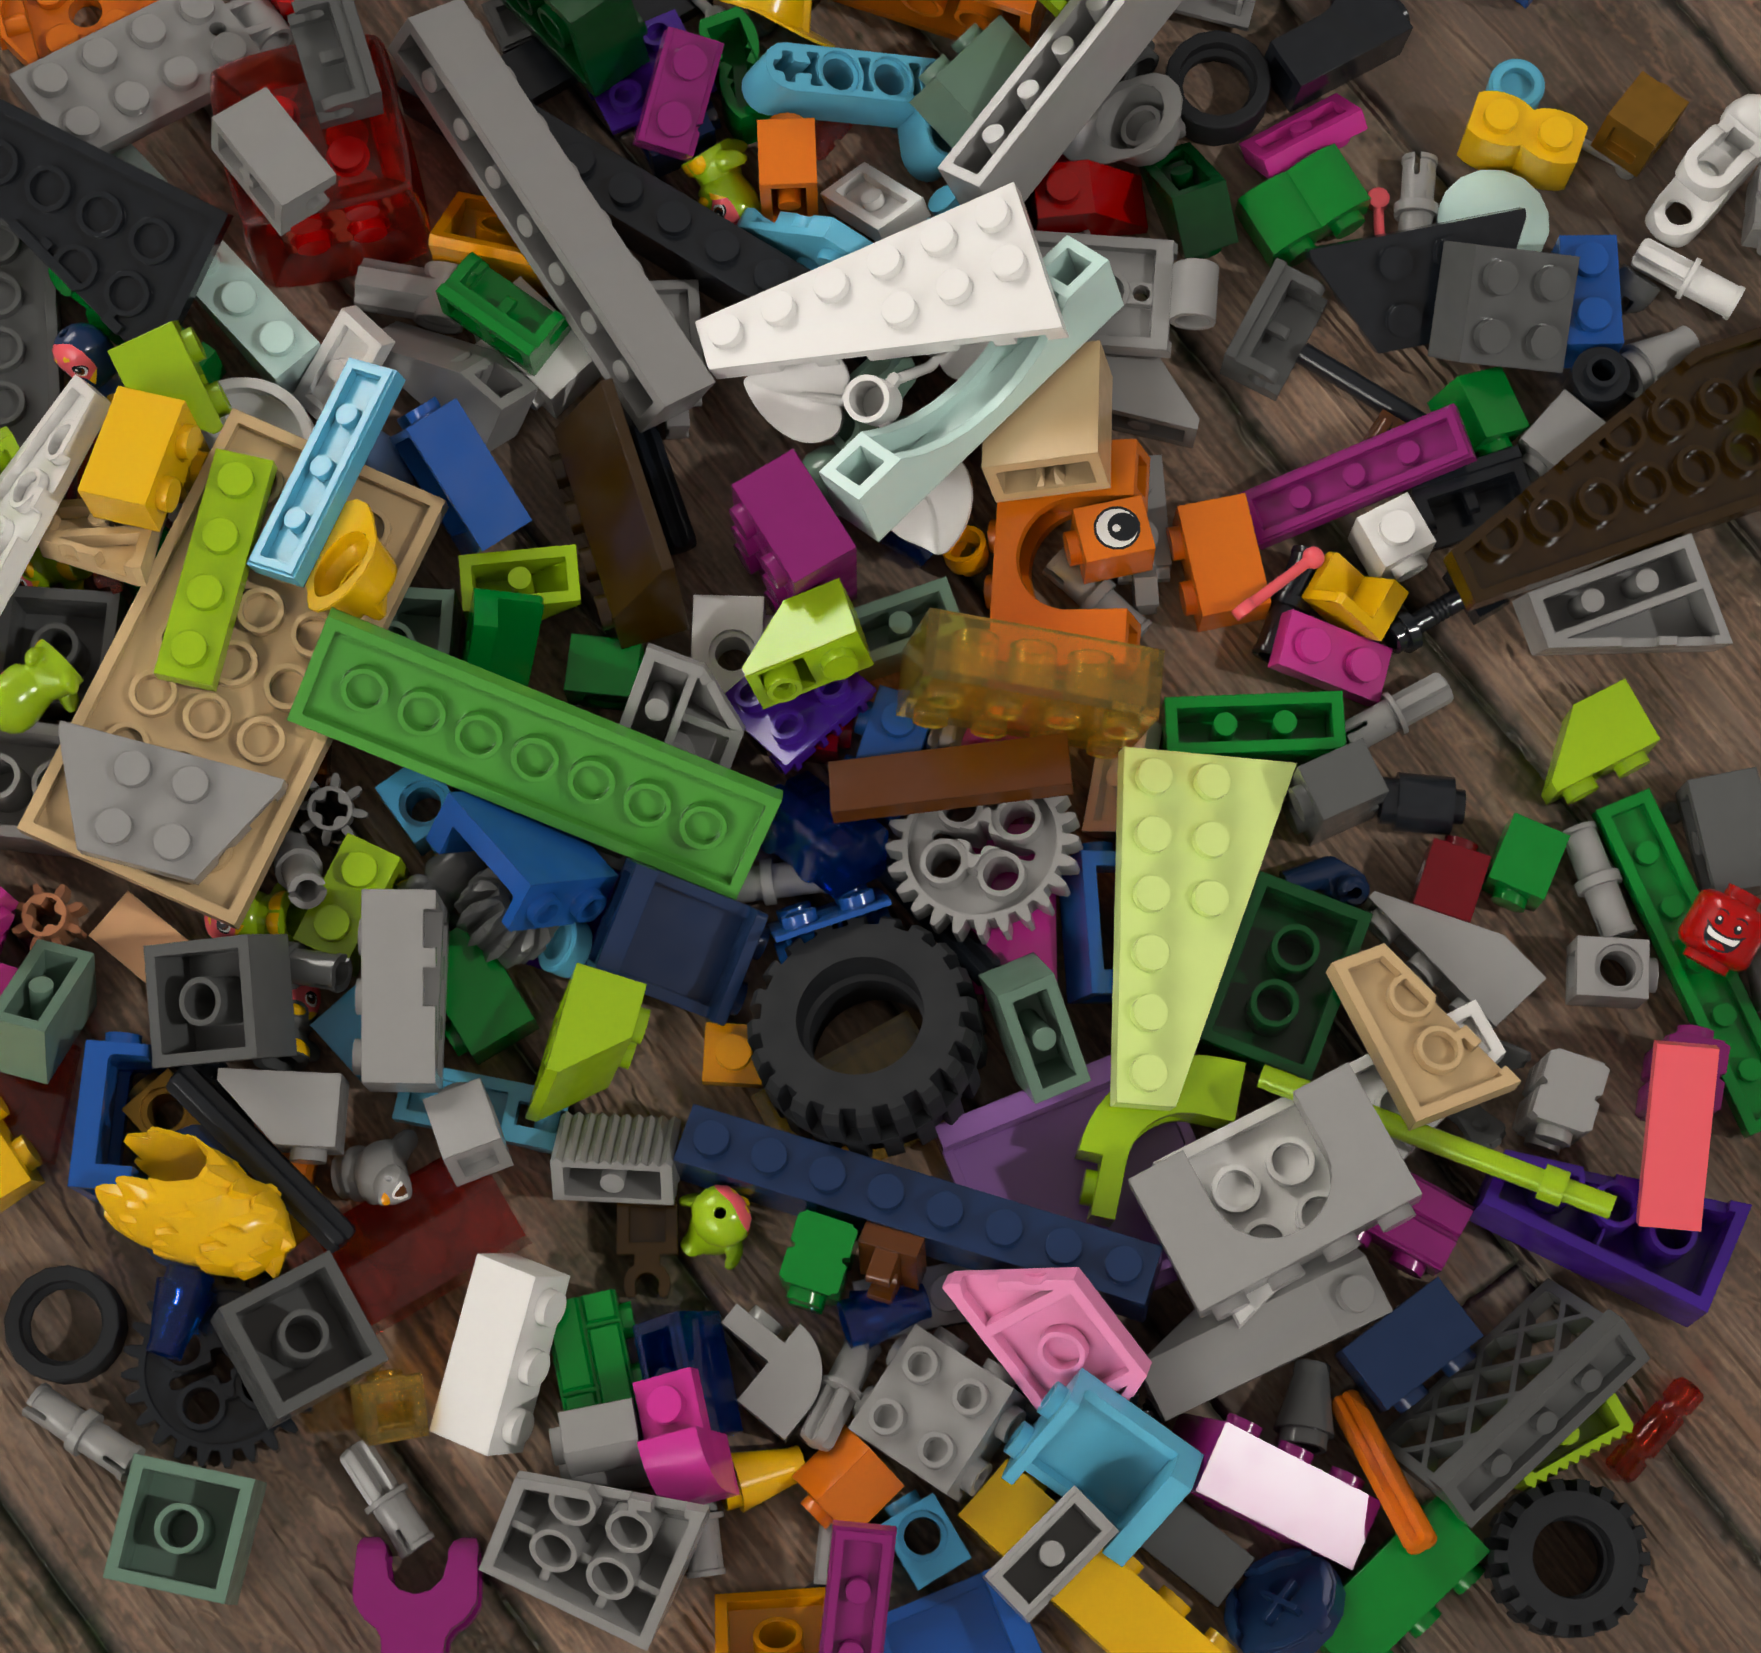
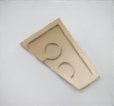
M1385 943L1334 961L1327 969L1326 974L1409 1131L1514 1091L1520 1084L1521 1080L1506 1065L1501 1069L1479 1047L1482 1041L1467 1025L1460 1028L1435 1003L1437 995Z

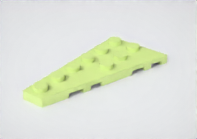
M1125 746L1118 752L1110 1107L1170 1111L1176 1107L1297 763Z

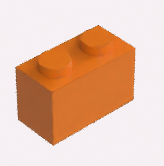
M779 113L766 120H757L761 214L773 223H775L780 211L798 213L808 217L813 215L819 216L815 118H803L795 113Z
M1246 493L1177 506L1172 523L1173 526L1166 527V535L1170 547L1171 560L1173 562L1181 560L1186 581L1178 583L1180 602L1184 615H1194L1198 632L1266 619L1272 603L1271 598H1268L1240 621H1237L1231 613L1239 604L1267 585Z

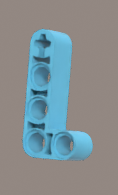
M782 42L771 46L746 72L742 79L741 90L744 99L758 113L771 116L779 113H795L803 118H815V120L897 128L904 167L918 180L934 182L941 178L942 175L937 167L952 150L946 141L909 103L925 87L918 77L936 60L935 58Z

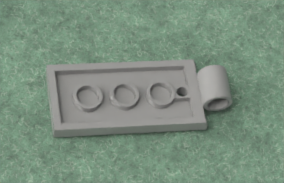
M158 0L10 73L9 83L10 88L29 113L112 154L273 72L274 67L277 65L278 57L276 55L288 47L293 36L290 26L270 0H231L228 3H224L223 0Z
M1033 230L1042 258L1066 235H1069L1109 260L1124 306L1086 341L1100 340L1105 354L1170 358L1172 342L1169 341L1170 324L1187 330L1209 329L1216 324L1219 266L1213 261L1200 258L1181 259L1174 263V260H1177L1178 244L1174 240ZM1142 293L1145 294L1148 297V299L1145 301H1137L1134 298V295Z

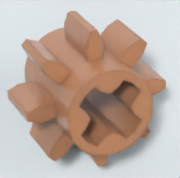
M37 883L33 884L34 895L26 903L19 902L16 907L21 912L23 923L16 925L12 932L19 939L34 936L29 950L32 949L38 939L67 946L75 937L86 939L88 936L79 927L78 920L79 917L89 912L88 907L82 902H74L67 905L71 898V890L65 884L61 883L56 888L54 894L46 892ZM58 914L61 916L57 926L47 924L43 927L40 924L44 915L54 917Z

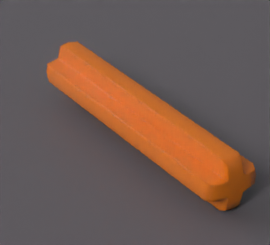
M1353 1389L1334 1397L1331 1401L1332 1413L1403 1547L1411 1555H1418L1433 1547L1437 1542V1535L1364 1399L1357 1390Z

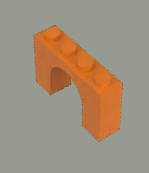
M1137 439L1112 440L1111 488L997 503L996 519L989 521L987 531L989 550L994 554L993 573L988 574L984 581V600L987 609H990L989 630H984L981 635L980 654L981 660L987 663L986 668L1002 684L1138 682L1141 624L1127 608H1054L1037 599L1032 584V566L1038 548L1051 531L1072 519L1073 509L1142 495L1146 513L1148 512L1150 457Z

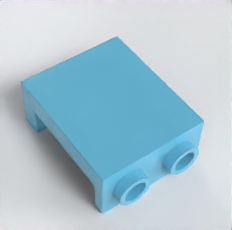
M1081 1368L1067 1386L1058 1381L1051 1387L1037 1409V1413L1041 1416L1033 1425L1023 1421L1013 1432L1003 1450L1010 1458L1001 1478L1010 1485H1013L1022 1473L1026 1471L1061 1497L1075 1485L1119 1530L1104 1546L1102 1553L1123 1567L1191 1492L1204 1454L1084 1368Z

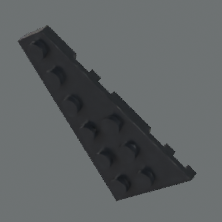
M0 98V217L71 291L76 292L101 317L100 320L125 342L174 320H178L182 326L234 216Z

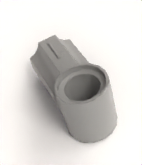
M363 258L356 274L354 305L362 311L413 319L422 328L442 334H459L463 332L464 328L442 312L436 294L438 287L442 282H446L458 267V264L445 261H430L423 268Z

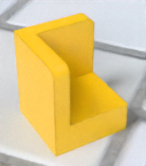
M1327 552L1324 563L1321 567L1317 568L1301 597L1329 624L1369 640L1382 641L1409 592L1395 579L1364 576L1340 553Z

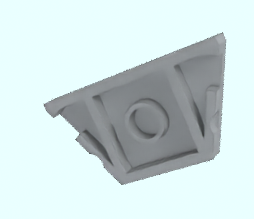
M61 720L59 723L58 734L76 847L82 855L199 885L219 864V858L225 850L235 847L252 829L249 825L274 799L278 802L284 796L288 787L286 781L278 777Z

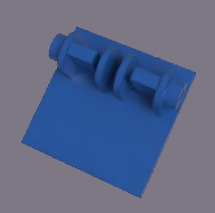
M860 882L834 891L832 894L835 901L812 907L810 901H802L777 910L778 920L766 925L770 927V933L777 942L774 944L779 963L782 964L788 958L785 952L787 946L798 938H801L804 943L815 937L814 930L835 924L836 928L844 927L842 921L865 915L869 924H879L880 917H890L887 906L892 905L891 899L879 887L868 888L866 882Z

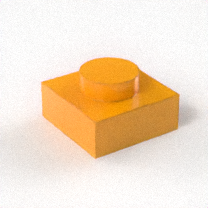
M706 1022L702 1070L703 1085L762 1088L763 1084L751 1058L753 1051L748 1043L747 1024L726 1023L725 1026H721L716 1023Z

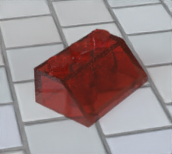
M441 1156L409 1175L412 1184V1196L410 1199L396 1205L386 1206L372 1205L364 1201L343 1214L355 1226L356 1232L344 1247L331 1254L375 1335L469 1281L477 1254H515L532 1244L493 1174L456 1187ZM321 1245L323 1252H327V1250Z

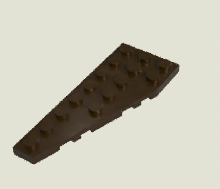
M1761 327L1693 350L1667 374L1659 378L1633 402L1614 415L1563 457L1548 472L1540 476L1514 500L1455 546L1443 558V561L1467 612L1616 561L1687 534H1694L1760 511Z

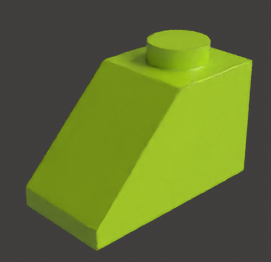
M576 544L458 555L462 609L466 623L468 621L474 588L542 596L544 599L542 620L582 604Z

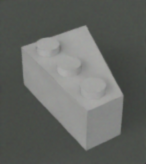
M361 889V919L358 926L361 978L357 979L355 988V1010L357 1015H361V1039L355 1038L353 1042L352 1069L354 1075H361V1083L369 1092L439 1093L443 1089L450 914L436 890Z

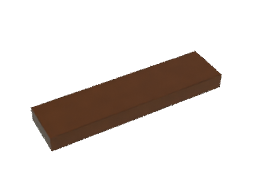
M1067 733L828 762L830 805L834 823L1074 795Z

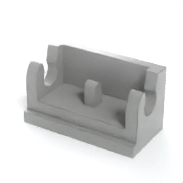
M267 87L211 117V149L280 236L291 231L292 226L317 213L329 203L330 199L324 191L336 183L337 174Z

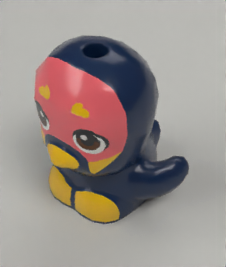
M78 322L66 326L59 332L54 340L52 354L54 361L62 370L71 377L76 374L97 389L110 402L113 400L117 387H125L107 352L115 346L101 329L89 323Z

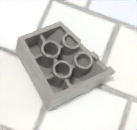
M519 1470L514 1478L479 1570L647 1651L677 1594L709 1519L710 1506Z

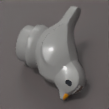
M404 1129L392 1139L375 1141L366 1147L355 1145L344 1151V1155H335L331 1165V1180L338 1196L343 1199H352L356 1202L366 1201L368 1204L382 1206L396 1205L410 1199L412 1196V1184L408 1176L407 1161L418 1144V1137L415 1131Z

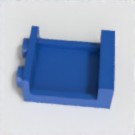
M465 791L448 793L426 837L427 842L438 854L475 851L512 893L513 899L502 919V924L510 932L574 924V922H592L604 910L607 897L618 878V874L587 840Z
M111 1031L105 1033V1041L86 1040L67 1186L95 1202H99L95 1193V1187L100 1184H116L115 1179L118 1176H133L148 1180V1176L134 1167L122 1166L125 1144L123 1141L126 1136L128 1116L122 1111V1108L130 1102L128 1094L131 1091L132 1079L135 1074H151L156 1072L160 1075L169 1067L153 1068L151 1045L142 1043L143 1036L134 1033Z
M987 1569L977 1575L889 1611L883 1653H1042L1030 1622L1026 1623L982 1578L990 1570Z

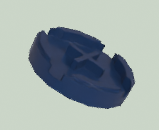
M1291 1548L1274 1551L1255 1561L1244 1572L1247 1579L1240 1585L1238 1591L1233 1587L1226 1599L1224 1623L1229 1638L1242 1653H1315L1333 1636L1344 1614L1346 1593L1340 1576L1323 1557L1314 1556L1310 1550Z

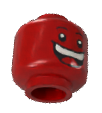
M1731 883L1728 884L1724 893L1715 889L1702 890L1697 895L1678 930L1681 942L1686 945L1682 954L1723 977H1726L1729 970L1740 972L1746 970L1761 946V913L1757 911L1761 900Z

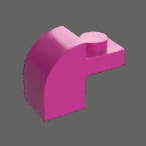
M687 1367L632 1383L644 1440L637 1442L645 1472L656 1495L703 1505L740 1495L727 1434L711 1430L698 1369Z

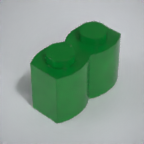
M737 6L701 19L699 35L724 43L714 80L717 87L716 92L721 96L723 117L731 135L735 139L742 140L749 145L757 142V120L769 119L771 115L758 113L751 108L744 99L741 90L742 79L746 72L761 57L756 28L749 16Z
M1334 143L1314 152L1287 171L1267 179L1246 192L1237 200L1235 215L1270 268L1276 258L1287 262L1286 265L1293 267L1307 259L1305 249L1316 247L1315 243L1331 235H1334L1336 239H1342L1360 228L1365 222L1363 215L1367 213L1371 198Z

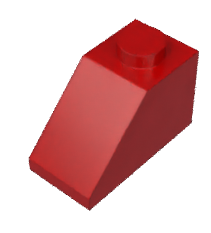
M1089 159L1055 163L1029 196L1032 225L1035 231L1079 233L1082 230L1089 229L1092 235L1107 236L1142 234L1148 231L1141 176Z

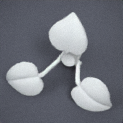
M989 342L964 344L958 351L927 354V356L931 357L927 362L900 373L892 372L886 379L865 374L850 381L848 368L844 361L840 359V365L819 367L815 362L787 365L783 372L750 375L744 379V386L759 413L782 434L802 443H822L834 438L840 432L844 419L842 406L845 407L847 413L856 421L879 428L892 424L902 409V396L898 389L900 384L931 373L939 364L948 376L958 380L977 360ZM961 462L891 531L900 538L921 546L935 555L947 553L964 532L972 510L973 485L965 464Z

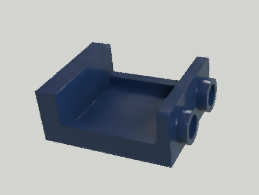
M626 857L593 939L589 957L584 965L647 984L645 995L703 1016L718 1025L725 1026L729 1014L736 1016L746 998L748 983L743 980L751 960H758L767 946L770 936V927L765 926L768 914L755 907Z

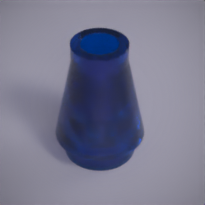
M174 1264L167 1265L164 1276L156 1278L150 1338L146 1351L167 1359L182 1361L188 1343L216 1297L211 1292L215 1278L188 1267Z
M922 1283L919 1290L900 1286L891 1305L867 1298L868 1289L850 1291L849 1298L837 1301V1312L841 1328L851 1349L864 1345L869 1350L917 1322L932 1317L930 1301Z

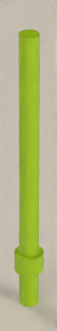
M1265 1064L1257 1087L1293 1100V1091L1312 1081ZM1373 1105L1390 1137L1537 1192L1535 1199L1559 1207L1560 1203L1563 1202L1609 1219L1617 1196L1570 1179L1571 1172L1550 1164H1547L1546 1169L1429 1125H1423L1409 1131L1401 1115Z

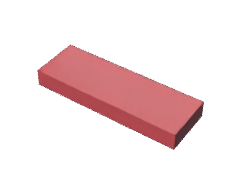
M1654 1040L1636 1223L1638 1226L1701 1232L1720 1051L1717 1045Z

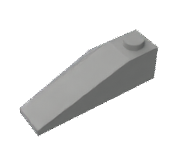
M1356 1248L1331 1262L1327 1261L1324 1254L1301 1265L1306 1274L1295 1282L1277 1290L1240 1329L1232 1315L1217 1321L1213 1313L1200 1318L1196 1309H1194L1147 1354L1152 1364L1147 1377L1143 1381V1385L1161 1422L1164 1423L1393 1312L1366 1256Z

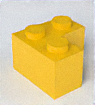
M122 386L117 387L77 489L93 517L160 532L167 512L172 513L178 503H184L211 451L185 400Z

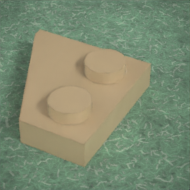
M83 499L62 500L39 543L42 557L131 585L147 586L168 512L161 531L157 532L93 517Z

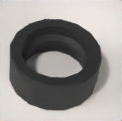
M1221 30L1197 33L1180 43L1168 60L1165 75L1169 76L1180 87L1183 98L1180 117L1186 127L1185 137L1195 143L1220 146L1235 143L1252 133L1264 117L1272 82L1268 61L1258 47L1239 34ZM1213 61L1231 65L1242 72L1248 81L1250 89L1248 100L1240 110L1232 114L1217 116L1201 112L1192 106L1184 95L1183 83L1189 70L1198 64Z
M70 1265L45 1268L27 1278L12 1295L4 1317L5 1341L15 1361L35 1377L63 1385L88 1382L106 1372L122 1353L128 1334L127 1309L117 1290L101 1276L89 1270ZM74 1289L86 1293L95 1301L101 1312L102 1330L98 1342L89 1353L76 1360L61 1362L48 1358L38 1350L32 1338L31 1321L35 1309L45 1297L59 1290Z

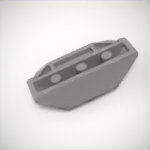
M648 643L619 724L730 769L746 727L706 663ZM589 842L610 867L618 870L622 869L627 856Z

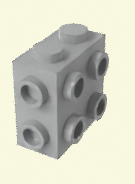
M915 1324L909 1335L903 1334L891 1347L886 1358L888 1367L877 1384L866 1388L862 1392L861 1401H856L852 1411V1415L855 1418L848 1429L947 1496L963 1504L968 1494L974 1496L987 1482L992 1471V1464L989 1463L1001 1443H1007L1016 1428L1025 1421L1026 1412L1023 1409L1029 1399L1013 1388L1016 1384L1004 1367L988 1357L981 1367L964 1356L970 1345L948 1330L939 1326L932 1335Z

